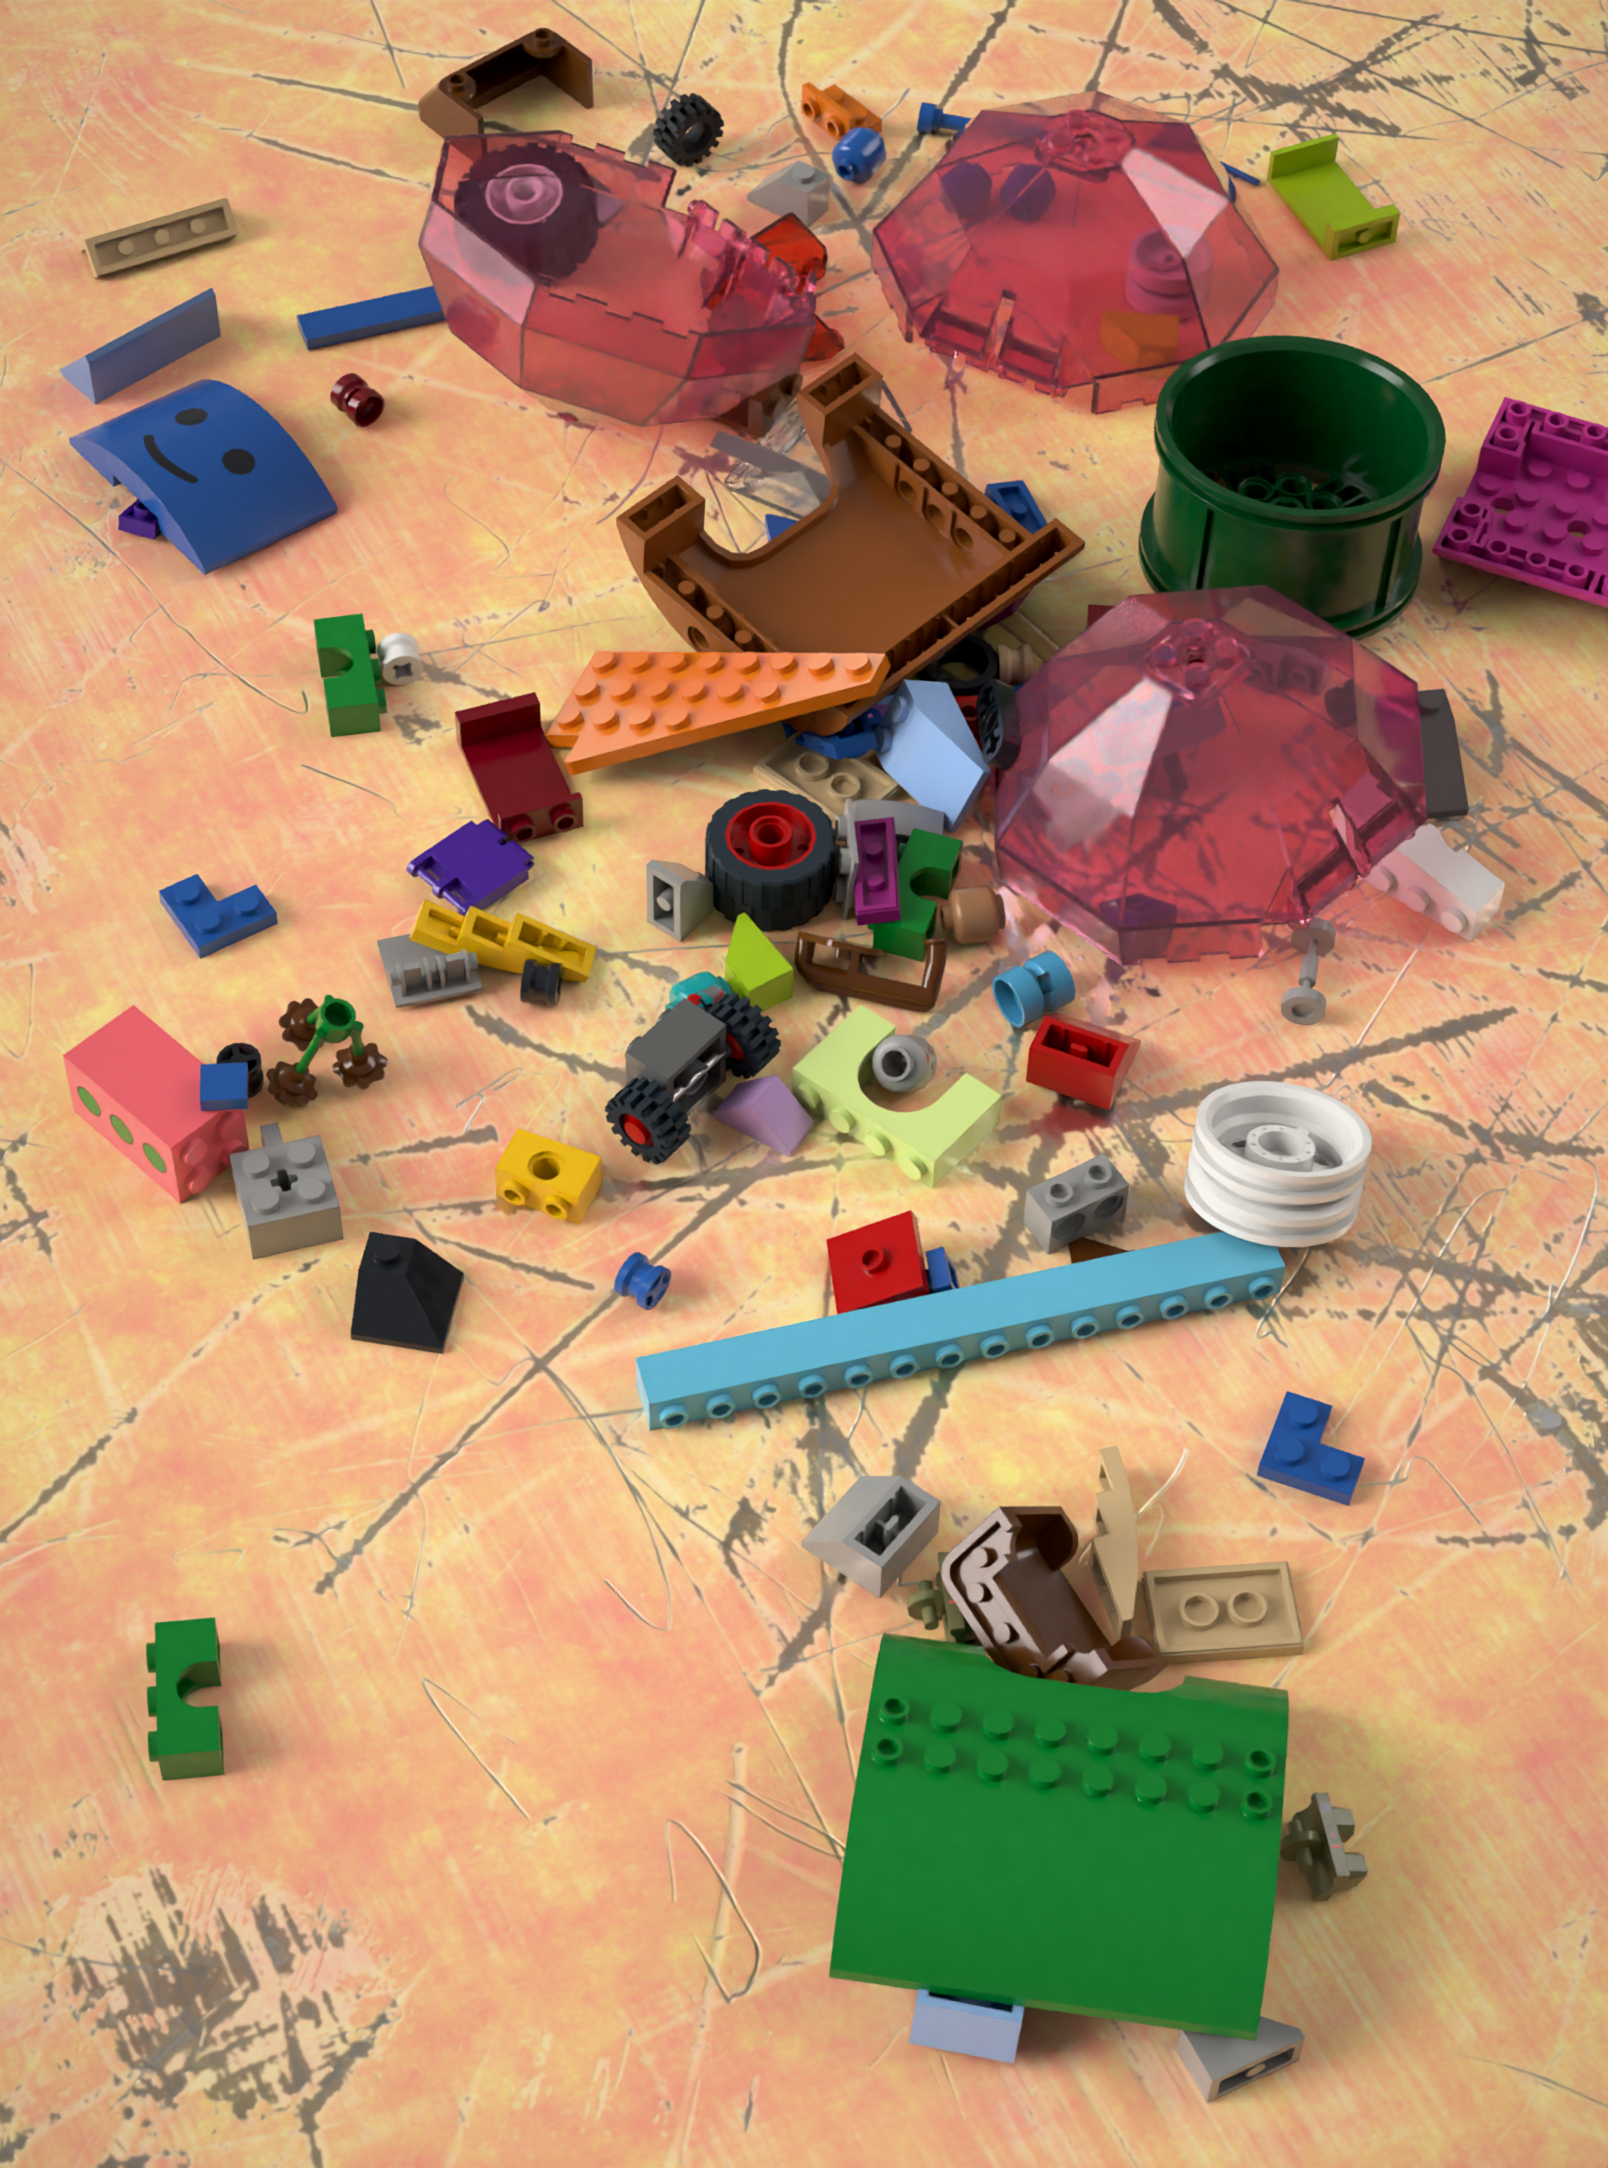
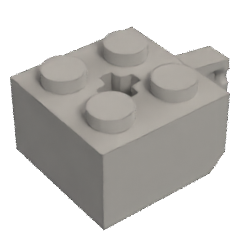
M278 1122L259 1126L262 1135V1148L229 1155L235 1192L252 1259L344 1239L340 1206L320 1135L283 1143Z

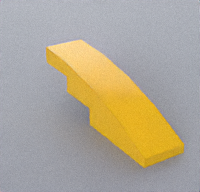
M426 899L423 900L418 909L409 937L411 941L448 955L459 953L460 950L466 949L467 953H476L478 964L520 974L523 973L524 964L527 959L537 960L540 965L546 966L553 962L562 963L564 969L563 980L577 982L587 981L597 948L592 944L518 912L510 923L473 906H470L466 915L463 916Z

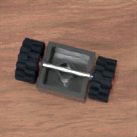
M727 993L718 999L707 1011H704L684 998L672 1010H665L657 1019L656 1024L646 1034L632 1040L625 1052L626 1086L608 1101V1104L605 1106V1111L609 1113L606 1115L607 1122L614 1124L611 1130L614 1135L620 1134L622 1137L620 1142L624 1146L628 1144L632 1147L631 1153L635 1156L641 1153L643 1161L648 1163L651 1160L654 1164L665 1162L691 1136L689 1134L691 1125L686 1123L689 1120L688 1116L726 1081V1072L730 1068L732 1069L733 1076L739 1078L742 1075L744 1079H749L751 1076L754 1077L779 1054L780 1049L778 1048L781 1046V1040L776 1038L779 1033L776 1028L769 1026L772 1020L768 1015L763 1017L760 1014L762 1009L757 1004L752 1007L750 1006V999L745 996L740 1000L738 994L732 993L729 995Z

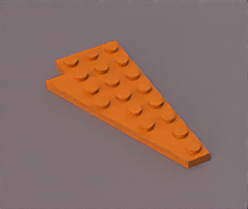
M596 651L547 730L545 737L550 747L572 748L564 764L570 775H577L874 696L891 666L886 654Z

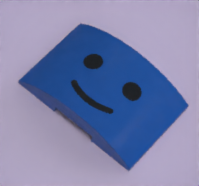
M201 379L69 438V444L113 487L122 483L158 518L159 531L204 575L338 513V507L326 485L292 437L253 399L221 381Z

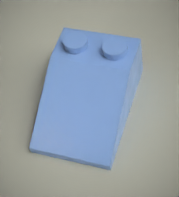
M904 679L895 696L891 699L889 707L878 727L874 730L878 748H875L874 751L883 769L921 806L944 812L943 827L948 832H957L989 777L991 770L988 764L983 761L982 752L946 682Z
M918 1989L909 2043L1014 2064L1025 2006L931 1993L929 1990Z

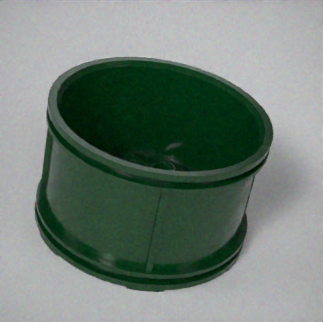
M1270 335L1223 343L1193 356L1171 374L1159 394L1156 406L1154 443L1160 459L1156 490L1148 500L1143 511L1138 540V556L1141 569L1150 587L1160 600L1170 609L1195 610L1222 624L1253 632V645L1283 647L1304 653L1327 652L1346 648L1348 644L1368 638L1394 622L1406 610L1409 603L1412 602L1417 589L1423 557L1418 527L1424 499L1433 489L1440 474L1446 443L1442 416L1429 394L1407 373L1376 355L1346 344L1304 336ZM1312 482L1320 484L1319 486L1311 490Z

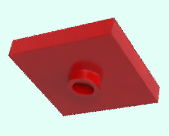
M912 1210L826 1239L837 1314L929 1294L918 1220Z

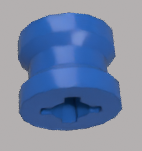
M635 1252L621 1266L615 1279L614 1291L623 1297L632 1296L636 1298V1302L640 1307L645 1310H651L666 1293L671 1280V1271L663 1265L653 1266L649 1263L647 1256L640 1252Z

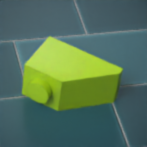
M744 912L738 915L725 960V981L729 985L731 992L739 995L740 1000L745 996L750 999V1006L754 1007L757 1004L762 1009L760 1012L762 1013L793 997V968Z

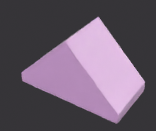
M777 1074L738 1083L714 1112V1118L788 1157H791L814 1128L812 1118Z

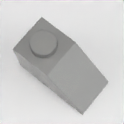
M798 160L768 175L747 194V201L808 229L829 210L830 175Z
M651 860L646 864L647 922L681 943L714 912V883L710 882L702 873L694 872L678 862Z
M1260 2016L1256 2041L1180 2030L1175 2050L1206 2103H1209L1299 2061L1305 2036L1299 2028Z

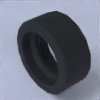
M970 634L920 671V681L946 682L954 697L979 695L982 687L990 678L998 679V655L991 644L978 636ZM962 662L973 665L982 674L970 680L956 681L945 678L936 672V669L948 663Z

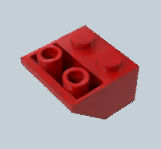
M1058 1012L1044 1017L1029 1047L1026 1082L1110 1110L1139 1050L1141 1040Z

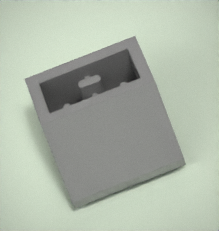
M860 1476L802 1540V1547L880 1599L938 1533L941 1501L903 1476Z

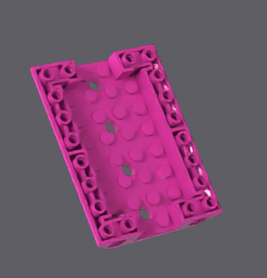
M1504 397L1482 443L1474 476L1464 497L1457 496L1433 546L1432 554L1608 608V427ZM1495 509H1503L1508 512L1500 514L1495 512ZM1570 532H1579L1584 534V536L1576 537L1571 535Z

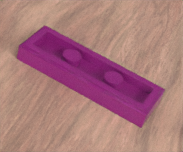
M894 817L855 821L854 827L859 860L854 883L857 924L866 925L901 920Z

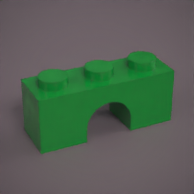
M363 613L313 619L320 674L321 678H323L331 737L381 731L379 714L387 713L384 688L376 689L375 684L382 683L379 659L370 658L371 654H376L374 630H365Z
M913 828L907 844L900 843L897 853L901 920L868 924V929L874 931V947L886 949L890 954L923 962L927 952V945H924V940L932 939L936 929L937 902L920 897L930 895L948 899L961 870L962 840Z
M216 1618L156 1622L155 1642L146 1643L148 1673H156V1686L147 1687L149 1717H157V1731H148L150 1762H159L163 1781L224 1775L223 1729L218 1705L196 1707L184 1702L192 1692L198 1689L221 1686L220 1640Z

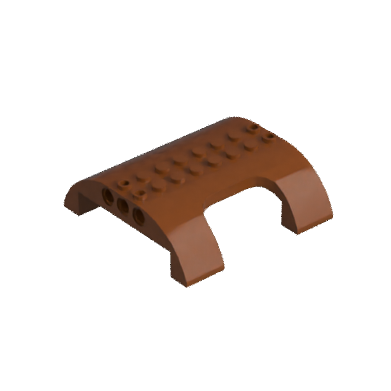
M853 353L797 392L796 400L807 434L829 478L830 493L819 507L764 546L749 553H734L718 545L704 530L706 499L678 475L616 517V525L621 541L640 582L669 624L696 652L886 654L891 667L876 695L780 720L781 723L792 725L793 729L804 733L808 730L823 736L841 731L899 688L904 679L909 680L1077 556L1085 547V541L1057 518L1035 534L1030 533L880 408L883 375L857 353Z

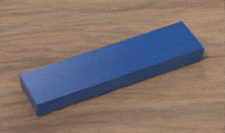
M443 283L297 315V325L307 350L448 320L456 318L455 306Z

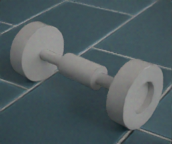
M1307 917L1300 919L1293 926L1292 945L1299 952L1305 954L1301 959L1298 980L1301 987L1291 988L1284 993L1281 1013L1288 1021L1295 1024L1313 1025L1320 1022L1325 1016L1326 999L1322 993L1313 989V987L1316 985L1319 958L1317 956L1327 954L1334 948L1336 930L1330 922L1324 919Z

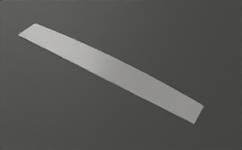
M719 430L710 444L711 447L817 495L824 498L829 496L830 484L828 476L782 454Z

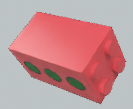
M135 1005L128 1008L63 1055L74 1112L180 1204L194 1193L203 1191L214 1178L231 1167L230 1154L250 1150L244 1109L201 1111L200 1068L203 1063Z

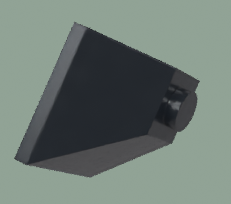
M370 1232L358 1270L350 1333L351 1340L443 1354L463 1285L464 1273L417 1239Z

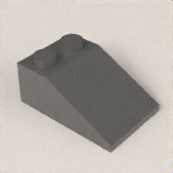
M1445 689L1363 696L1356 731L1370 775L1378 781L1375 788L1390 800L1395 795L1409 806L1405 812L1415 820L1468 815L1469 806L1455 719Z

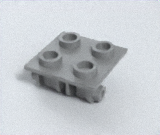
M846 798L843 815H837L835 820L837 841L835 847V870L837 877L833 879L832 896L834 903H840L842 920L847 919L849 908H855L854 883L859 865L851 798Z
M410 934L377 940L396 1008L482 991L476 970L478 969V961L475 952L467 953L466 949H463L459 953L448 955L409 940Z

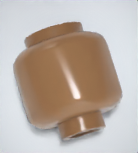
M988 885L953 889L948 896L947 905L940 906V920L943 931H951L953 939L958 944L994 940L999 933V929H1004L1006 924L1005 907L1001 894L995 895Z

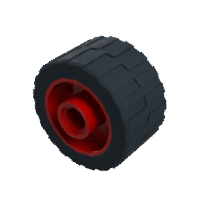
M761 789L755 792L740 794V796L734 799L731 798L720 809H717L712 815L711 822L707 825L705 838V876L710 882L714 883L715 909L733 923L736 922L738 915L745 912L761 931L771 932V930H789L798 925L802 926L813 917H817L832 897L835 872V829L832 828V821L822 811V808L800 794L796 795L785 790Z

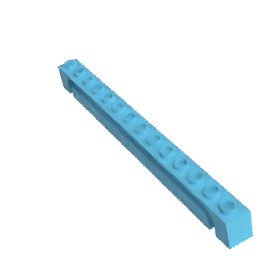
M1222 1231L635 1358L636 1386L649 1430L660 1428L674 1429L687 1422L710 1417L714 1419L724 1418L733 1412L756 1407L762 1409L769 1408L779 1402L802 1397L815 1398L825 1392L847 1387L861 1388L870 1382L893 1377L907 1378L916 1372L939 1367L944 1369L952 1368L962 1362L980 1358H998L1007 1352L1026 1348L1039 1349L1048 1346L1050 1343L1071 1338L1085 1339L1103 1331L1117 1328L1130 1329L1138 1326L1140 1323L1163 1318L1169 1320L1176 1319L1186 1313L1204 1309L1217 1310L1240 1301L1250 1299L1263 1300L1273 1294L1280 1293L1285 1264L1277 1246L1250 1242Z

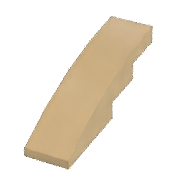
M1118 1445L1099 1449L1095 1476L1101 1492L1095 1494L1092 1521L1098 1537L1092 1538L1089 1567L1115 1637L1119 1641L1126 1636H1130L1138 1581V1532L1130 1484Z

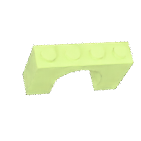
M860 1005L793 1067L792 1094L801 1106L808 1110H814L829 1120L840 1132L849 1133L864 1143L873 1154L883 1156L900 1167L909 1178L919 1180L933 1189L999 1124L1002 1095L966 1072L935 1103L924 1109L913 1112H895L874 1104L865 1096L861 1087L874 1074L872 1058L876 1048L884 1039L895 1035L896 1027L865 1006Z

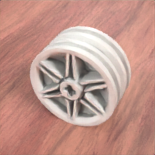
M1249 1081L1231 1084L1209 1094L1198 1108L1192 1148L1188 1159V1169L1184 1181L1185 1195L1192 1208L1203 1219L1235 1237L1258 1244L1278 1247H1307L1327 1243L1345 1234L1356 1220L1363 1190V1180L1366 1175L1372 1147V1136L1365 1121L1353 1109L1317 1090L1275 1081Z

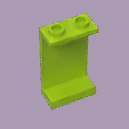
M1336 133L1271 151L1267 182L1330 261L1396 242L1400 212L1394 204L1374 209L1335 161L1339 141Z

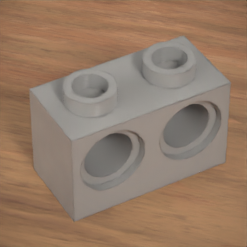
M1103 1153L1028 1189L1026 1192L1023 1223L1049 1255L1068 1246V1243L1080 1237H1086L1125 1218L1129 1184Z

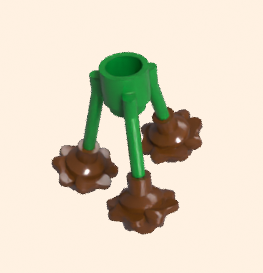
M326 995L319 1007L310 998H305L301 1004L297 1001H291L287 1006L286 1013L278 1020L279 1026L285 1029L282 1032V1039L286 1042L294 1043L299 1051H305L300 1062L291 1065L279 1061L275 1069H268L266 1073L270 1082L268 1092L274 1095V1098L283 1105H297L304 1108L308 1105L309 1101L315 1100L318 1096L314 1087L316 1077L313 1074H309L308 1066L318 1049L323 1046L324 1041L340 1043L349 1036L352 1039V1044L348 1048L336 1052L338 1062L333 1064V1072L341 1077L345 1087L350 1088L357 1085L359 1089L365 1090L372 1082L382 1080L385 1076L383 1068L387 1066L388 1059L379 1053L377 1044L368 1043L364 1046L361 1037L364 1025L359 1021H355L356 1011L348 1001L334 998L332 995Z

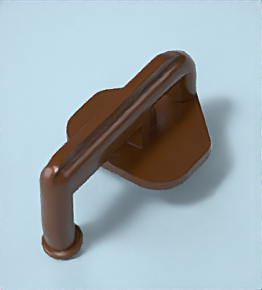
M798 933L794 963L798 973L818 990L917 1012H927L936 1006L939 998L947 959V943L950 942V939L936 938L924 940V945H927V959L921 986L859 972L863 954L887 957L888 950L810 933ZM816 943L835 947V958L850 961L848 970L812 963Z

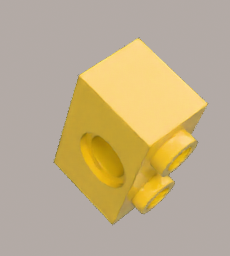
M517 1128L494 1168L496 1196L502 1197L514 1205H524L545 1212L551 1218L557 1220L565 1219L579 1225L602 1186L601 1156Z

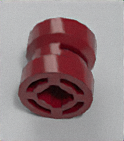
M355 373L342 376L334 384L330 393V400L333 405L346 413L347 417L359 427H367L373 424L384 410L385 402L382 395L375 389L368 388L366 381Z

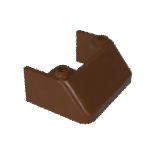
M548 28L535 29L440 80L419 99V118L425 125L471 161L476 157L481 159L485 151L484 117L476 112V109L543 75L588 110L593 107L592 59L558 33Z

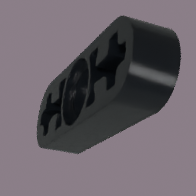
M990 678L982 687L976 702L983 761L1006 771L1016 761L1022 744L1015 693L1012 686L998 679Z

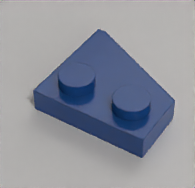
M865 713L841 731L832 735L823 736L807 730L794 738L796 744L836 760L843 758L856 759L864 756L869 750L878 748L874 731ZM782 723L786 739L797 732V730L793 729L792 725Z

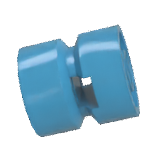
M1045 951L1027 960L1023 967L1015 966L995 976L992 981L993 995L998 1008L1007 1021L1018 1028L1041 1018L1044 1015V1011L1053 1012L1075 999L1076 991L1071 973L1064 961L1053 951Z

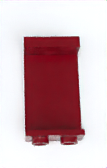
M535 692L455 712L457 743L491 822L509 836L506 839L508 842L514 840L516 843H525L533 839L568 832L584 826L582 795L580 792L571 794L541 727L540 702Z

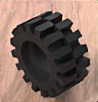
M690 93L688 97L686 94L680 95V102L673 99L670 102L672 107L669 110L664 107L661 111L664 117L663 119L657 118L655 124L659 128L653 129V135L656 137L654 139L655 144L674 163L681 167L683 164L686 167H691L693 161L696 164L702 162V155L708 158L712 154L709 151L712 146L717 148L719 142L716 140V137L723 136L724 131L721 127L724 126V121L721 119V114L700 95L697 96L695 93Z

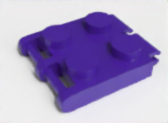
M489 819L482 821L478 825L471 820L411 860L407 865L406 871L413 877H421L432 887V893L438 899L445 898L458 909V914L465 916L470 906L483 911L529 879L528 871L534 866L532 862L534 857L514 840L508 842L506 839L509 836Z

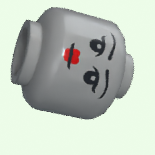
M893 1035L884 1039L876 1048L872 1058V1069L877 1081L884 1088L892 1092H916L925 1088L933 1080L937 1070V1056L933 1047L922 1037L917 1035Z

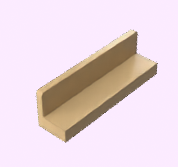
M226 197L84 239L78 244L80 252L86 251L94 278L228 239L237 236L239 231Z

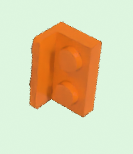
M810 82L802 85L801 113L837 141H840L850 129L856 127L871 128L877 133L882 132V119L837 85L833 84L822 91Z

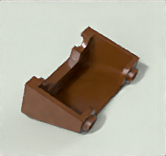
M1000 1506L953 1548L943 1560L941 1576L945 1588L993 1662L1010 1672L1033 1678L1129 1691L1151 1681L1168 1666L1154 1644L1149 1639L1140 1635L1126 1636L1117 1641L1113 1646L1110 1645L1061 1571V1568L1076 1554L1078 1547L1077 1531L1061 1506Z

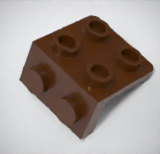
M786 352L769 374L736 362L728 364L696 403L697 413L762 439L795 399L797 392L802 387L803 376L800 375V357Z

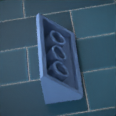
M210 288L59 370L64 378L96 405L220 337L216 294Z

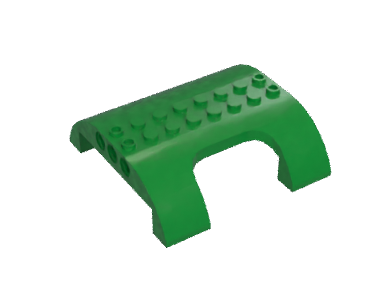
M884 1632L874 1672L853 1795L838 1897L829 1977L917 1991L918 1989L929 1990L931 1993L1256 2041L1266 1979L1277 1886L1288 1742V1691L1285 1689L1185 1675L1183 1683L1171 1690L1154 1693L1131 1692L1033 1678L1010 1672L996 1665L986 1656L983 1646Z

